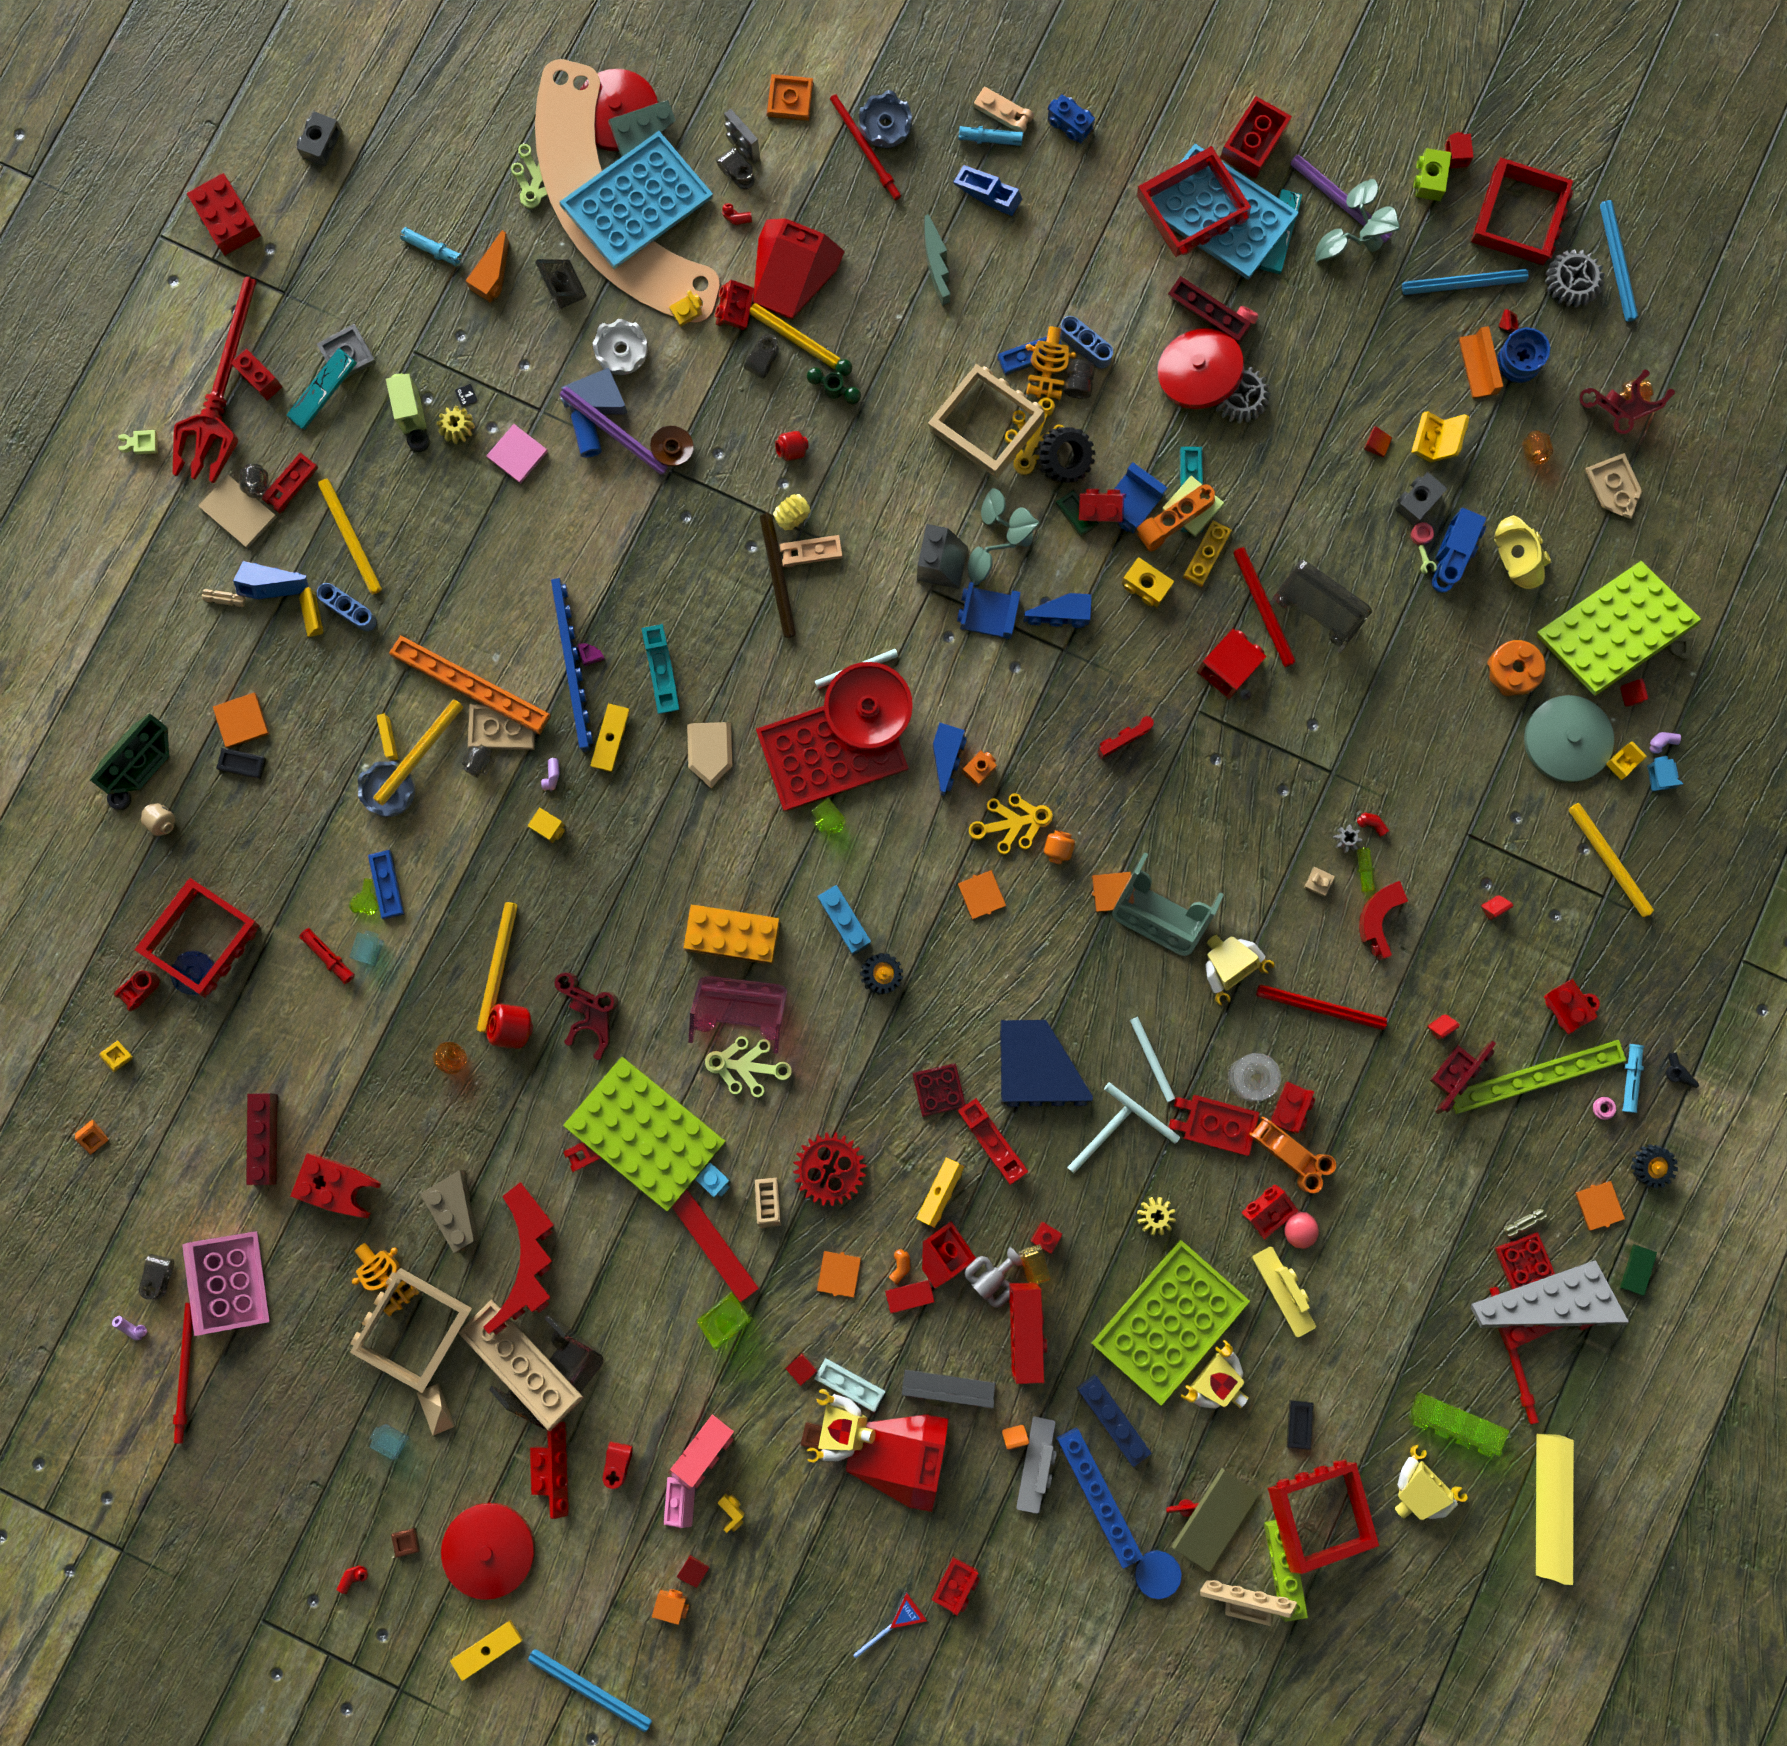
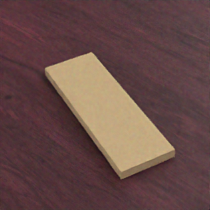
M491 1299L458 1333L545 1428L551 1431L584 1397L511 1319L505 1323L507 1327L499 1334L495 1335L492 1333L489 1335L483 1326L501 1309Z

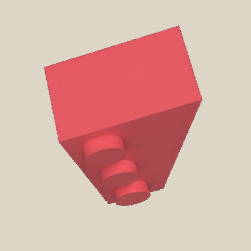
M712 1414L668 1473L689 1490L693 1486L698 1488L705 1478L702 1475L707 1467L713 1468L719 1460L718 1452L721 1448L726 1450L734 1440L731 1437L734 1431Z

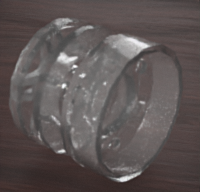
M1252 1053L1237 1059L1231 1065L1228 1072V1084L1231 1091L1237 1098L1246 1102H1257L1271 1097L1278 1090L1281 1083V1072L1278 1064L1271 1057L1262 1053ZM1255 1072L1261 1076V1079H1258L1257 1082L1251 1078V1075H1254Z

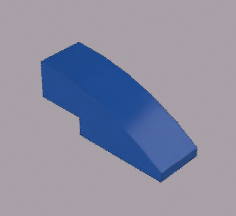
M963 165L953 182L954 185L975 199L1010 216H1013L1022 201L1019 189L1001 183L1000 179L996 176Z

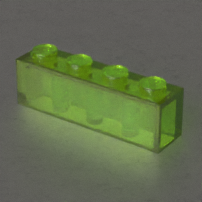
M1417 1392L1408 1418L1415 1420L1413 1425L1427 1430L1428 1426L1436 1429V1435L1446 1439L1449 1438V1435L1458 1438L1457 1444L1470 1448L1472 1444L1479 1447V1453L1490 1458L1492 1453L1500 1456L1509 1430L1420 1392Z

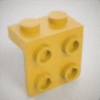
M1428 411L1422 413L1411 453L1430 463L1459 455L1463 447L1462 443L1465 433L1468 429L1469 416L1464 414L1443 420Z

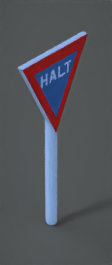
M907 1592L892 1624L854 1654L855 1658L859 1657L893 1628L927 1621Z

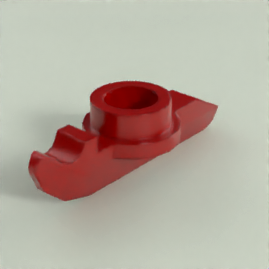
M1183 1499L1177 1506L1167 1507L1166 1513L1179 1512L1181 1515L1188 1517L1192 1515L1199 1503Z

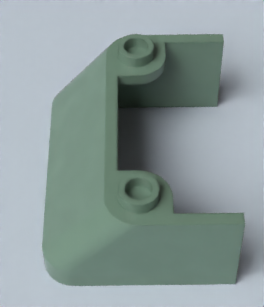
M1144 852L1112 911L1113 918L1124 926L1179 955H1189L1215 916L1224 894L1219 893L1211 907L1201 902H1195L1187 910L1149 890L1152 879L1149 874L1141 870L1148 856ZM1132 892H1133V896H1134V903H1133V904H1131V903L1128 902L1129 899H1130V897H1131Z

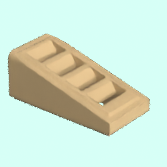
M778 1179L755 1180L757 1224L759 1228L781 1226ZM773 1186V1190L761 1191L760 1189L761 1187ZM774 1196V1199L761 1200V1197ZM774 1205V1209L762 1210V1206ZM775 1215V1218L763 1219V1216Z

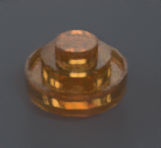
M443 1042L434 1051L433 1060L434 1064L442 1072L456 1074L467 1063V1056L463 1048L458 1044Z

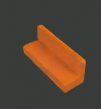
M1489 326L1481 327L1477 334L1460 337L1459 339L1472 398L1474 399L1497 395L1503 388Z

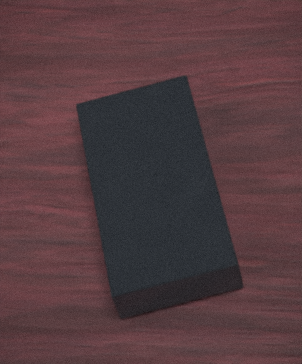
M221 748L216 769L261 779L266 758Z
M1289 1400L1286 1447L1311 1450L1313 1402Z

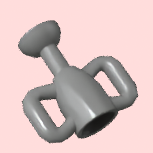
M1011 1247L1007 1251L1008 1258L998 1268L993 1267L987 1257L980 1256L965 1270L966 1279L971 1282V1285L986 1301L988 1300L991 1306L996 1308L1003 1306L1009 1300L1010 1282L1004 1279V1274L1014 1264L1017 1266L1025 1264L1024 1260ZM985 1264L987 1271L983 1272L978 1278L972 1276ZM1000 1286L1006 1287L1007 1289L995 1300L993 1294Z

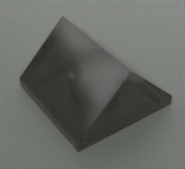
M537 259L535 261L539 274L557 311L587 296L570 260Z

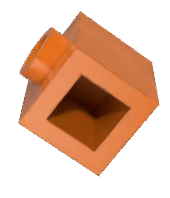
M980 750L963 768L962 774L978 788L996 770V759L990 753H983Z
M669 1589V1592L660 1590L652 1618L679 1625L681 1618L686 1619L689 1605L685 1604L687 1597L682 1596L683 1593L678 1590Z

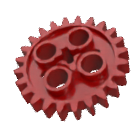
M826 1132L825 1139H821L820 1135L817 1134L816 1142L810 1138L808 1139L809 1147L801 1145L805 1151L804 1153H796L801 1160L794 1161V1164L799 1166V1169L794 1170L793 1173L800 1175L795 1182L803 1183L799 1189L800 1191L808 1190L806 1198L814 1195V1203L820 1198L822 1199L823 1206L827 1200H830L831 1206H834L835 1199H838L843 1204L844 1196L849 1200L851 1199L849 1192L858 1193L855 1188L856 1184L863 1185L858 1179L859 1177L866 1176V1174L860 1172V1169L865 1168L866 1165L859 1162L864 1158V1155L857 1156L856 1153L860 1148H852L853 1140L848 1144L845 1143V1135L839 1140L837 1133L834 1134L833 1138H830L828 1132ZM826 1147L831 1151V1156L823 1161L818 1157V1151ZM838 1150L840 1153L833 1166L836 1172L829 1174L824 1187L821 1188L820 1184L826 1173V1170L823 1169L824 1165L831 1163L835 1152ZM842 1157H848L851 1160V1167L847 1170L840 1169L838 1165ZM812 1168H818L821 1172V1177L817 1181L810 1180L808 1176ZM835 1177L839 1178L842 1183L841 1188L837 1191H833L829 1187V1181Z

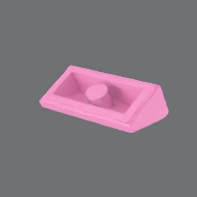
M667 1478L664 1525L679 1528L692 1526L694 1486L689 1490L675 1478Z

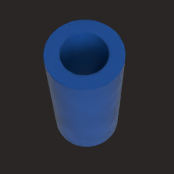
M574 409L571 419L581 457L589 458L599 455L602 450L595 423L577 409Z

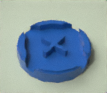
M1154 1550L1144 1554L1143 1559L1138 1561L1135 1569L1136 1583L1141 1591L1150 1598H1167L1176 1592L1181 1583L1182 1574L1180 1566L1172 1555Z

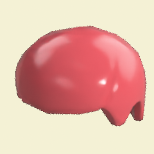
M1297 1212L1287 1220L1284 1234L1288 1243L1292 1246L1306 1249L1316 1242L1319 1228L1315 1218L1307 1212Z

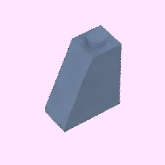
M609 368L561 387V389L564 387L570 388L602 414L624 415L628 413ZM560 397L564 407H569L573 413L576 408Z

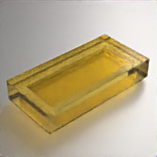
M1040 1244L1019 1251L1027 1283L1040 1284L1051 1280Z

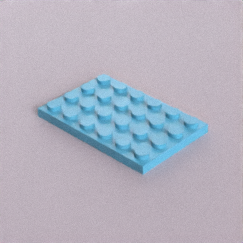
M658 131L562 199L560 206L611 267L616 269L711 200L713 193L662 133Z
M1194 144L1181 162L1204 149ZM1223 162L1251 206L1250 215L1243 224H1236L1230 227L1229 231L1225 234H1218L1212 237L1207 244H1199L1198 247L1249 280L1297 218L1299 212ZM1209 166L1152 198L1168 226L1184 238L1192 236L1237 211Z

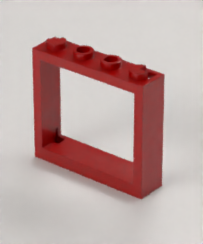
M1212 146L1139 185L1137 190V198L1175 257L1190 253L1199 244H1207L1212 237L1218 234H1225L1229 231L1230 227L1236 224H1243L1248 220L1251 211L1249 202ZM1209 166L1237 211L1178 242L1151 197Z
M1500 157L1494 167L1471 242L1544 265L1548 258L1552 259L1553 253L1556 250V246H1553L1555 240H1558L1562 231V227H1559V225L1566 217L1568 208H1565L1567 202H1570L1573 195V190H1571L1573 180ZM1503 176L1559 194L1542 250L1486 232Z
M189 878L134 950L206 998L212 990H216V983L219 979L228 974L231 969L230 965L235 958L238 959L243 954L244 946L247 942L256 937L255 933L260 925L192 878ZM201 893L245 924L198 985L152 953L196 895Z
M1346 1459L1334 1461L1331 1467L1326 1465L1314 1468L1313 1473H1298L1294 1475L1295 1479L1290 1481L1289 1479L1278 1480L1279 1482H1276L1277 1485L1268 1488L1290 1572L1303 1574L1379 1546L1357 1463L1347 1462ZM1343 1475L1360 1537L1304 1557L1287 1494Z

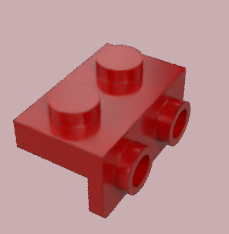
M1086 489V492L1081 493L1079 498V520L1122 522L1126 494L1120 493L1121 490L1108 489L1107 493H1099V489Z
M952 1557L932 1597V1601L949 1609L956 1616H958L960 1611L964 1612L969 1603L967 1596L970 1590L974 1591L980 1580L977 1577L978 1569Z

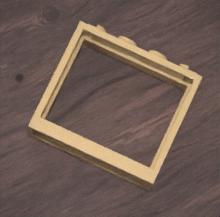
M976 364L928 422L932 433L998 479L1045 421L1044 409L1040 404L1030 402L1023 392L1013 390L1007 381L993 376L990 369L985 366L982 368ZM978 379H981L1032 415L996 461L943 424Z
M400 1268L397 1273L392 1272L385 1284L389 1286L385 1293L380 1292L373 1303L377 1305L374 1312H368L362 1324L365 1327L361 1333L356 1332L350 1343L353 1345L350 1353L423 1393L472 1308ZM401 1280L459 1312L421 1377L364 1346L366 1339Z

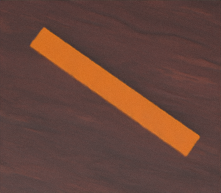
M401 635L389 652L393 658L539 735L551 718L549 713Z

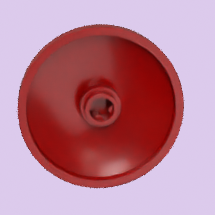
M609 69L597 73L600 78V89L595 109L596 147L603 150L619 151L608 122L609 119L657 104L658 101L652 86L642 76L625 69ZM589 80L582 85L580 90H585L588 87Z
M1209 328L1195 329L1174 339L1162 353L1158 364V379L1164 394L1173 403L1189 409L1209 408L1223 402L1235 392L1244 374V358L1238 343L1230 335Z
M860 662L840 671L829 684L824 700L825 716L831 731L843 743L862 750L880 749L895 742L907 729L913 709L912 695L903 677L889 666L876 662Z
M498 1503L477 1504L460 1513L447 1528L441 1545L442 1566L449 1581L463 1594L482 1600L500 1598L515 1590L527 1577L535 1556L534 1537L526 1520L514 1509Z

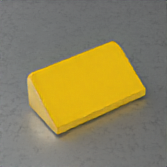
M307 587L300 594L299 599L307 636L312 637L321 635L324 631L316 593Z

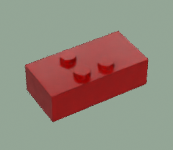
M1009 1283L1012 1377L1016 1384L1044 1383L1043 1353H1047L1046 1338L1044 1339L1042 1330L1044 1316L1042 1312L1041 1288L1037 1283Z

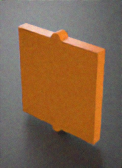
M992 870L978 876L973 875L972 878L958 883L972 920L985 914L991 915V912L1006 906Z
M1131 872L1092 876L1094 890L1092 896L1095 898L1096 912L1114 909L1131 877ZM1133 892L1128 901L1131 904L1134 903Z
M1611 1181L1597 1186L1590 1185L1588 1189L1575 1192L1589 1231L1603 1226L1609 1227L1610 1224L1625 1219Z
M824 1251L817 1291L832 1293L833 1296L854 1297L861 1258L845 1255L844 1252L838 1254Z

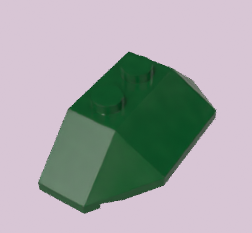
M151 713L147 714L132 725L102 758L89 780L107 794L140 790L169 758L168 727Z

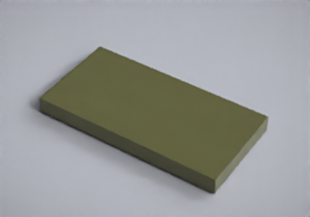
M1221 1468L1171 1547L1210 1572L1259 1493Z

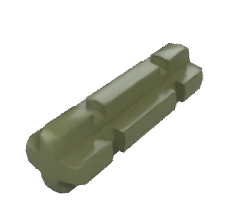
M1538 1209L1533 1212V1215L1529 1214L1514 1222V1225L1506 1226L1504 1232L1508 1238H1514L1519 1235L1518 1233H1523L1537 1226V1223L1546 1221L1548 1217L1543 1209Z

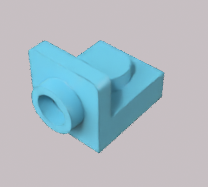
M711 1162L695 1178L714 1198L717 1195L722 1197L730 1188L727 1184L731 1180Z

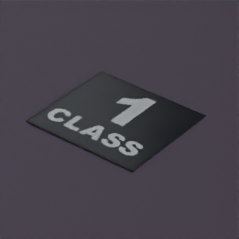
M471 384L455 390L461 407L478 401Z

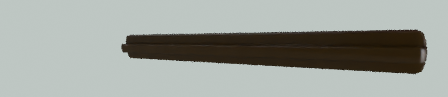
M765 513L760 515V522L782 632L785 638H791L796 635L773 517L771 514Z

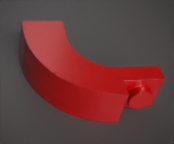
M1400 881L1392 883L1372 895L1365 904L1360 916L1359 932L1362 943L1371 940V951L1375 957H1378V960L1392 956L1382 930L1385 914L1390 909L1408 902Z

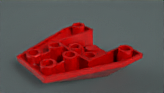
M789 219L766 220L758 238L753 304L757 303L765 309L793 319L834 275L845 251L824 233Z
M923 1414L867 1422L866 1428L875 1430V1440L872 1444L863 1442L862 1449L855 1450L854 1454L848 1457L846 1472L909 1508L932 1512L949 1419Z

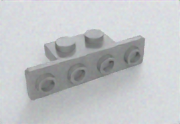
M1035 1416L1032 1418L1029 1444L1027 1446L1016 1506L1018 1510L1039 1513L1042 1494H1045L1046 1488H1050L1052 1474L1048 1473L1050 1464L1054 1465L1056 1451L1053 1450L1052 1446L1055 1428L1054 1420Z

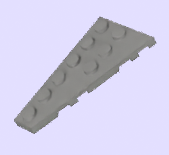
M1596 1260L1478 1301L1470 1306L1480 1328L1524 1325V1327H1533V1325H1545V1327L1582 1326V1324L1603 1326L1606 1324L1627 1325L1629 1323Z

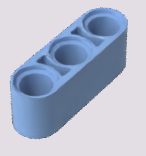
M1074 316L1065 317L1060 327L1061 339L1094 366L1101 369L1108 367L1113 356L1112 346ZM1069 326L1073 327L1075 330L1072 332H1068L1065 328ZM1089 340L1091 344L1085 345L1081 341ZM1105 353L1108 357L1101 358L1098 354Z
M324 583L318 587L317 596L328 608L363 631H370L375 628L376 617L368 608L330 583ZM328 592H333V596L330 599H325ZM351 603L349 610L342 611L345 604ZM369 615L365 623H360V619L363 616Z

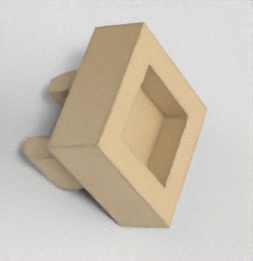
M1314 867L1304 888L1325 897L1335 876Z

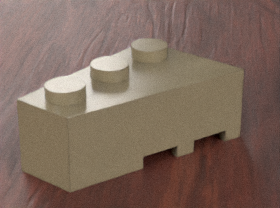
M465 1170L457 1171L420 1194L453 1253H459L479 1241L466 1183Z

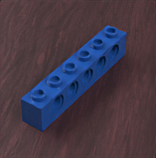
M1075 1427L1056 1437L1121 1567L1124 1569L1143 1559L1078 1428Z

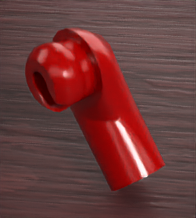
M726 203L723 205L722 215L733 225L752 222L751 212L738 213L732 204Z
M1366 812L1357 818V823L1361 828L1367 825L1373 826L1380 837L1389 832V829L1378 815Z
M363 1566L347 1569L336 1590L342 1594H347L352 1583L363 1582L368 1578L367 1569Z

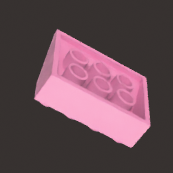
M257 1231L182 1244L194 1336L269 1322Z

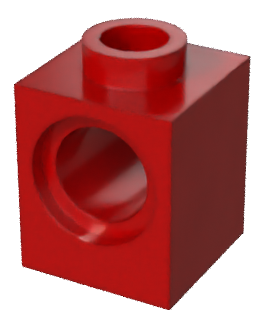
M1457 132L1450 135L1447 139L1445 151L1451 152L1449 168H1463L1470 165L1473 159L1471 134Z
M1041 1222L1030 1242L1052 1253L1062 1233Z

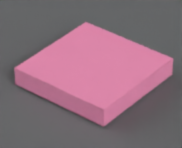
M513 424L487 454V458L521 484L548 451Z

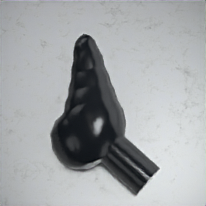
M1677 1052L1669 1053L1668 1057L1671 1066L1666 1070L1667 1078L1671 1082L1678 1081L1698 1088L1699 1083L1680 1064Z

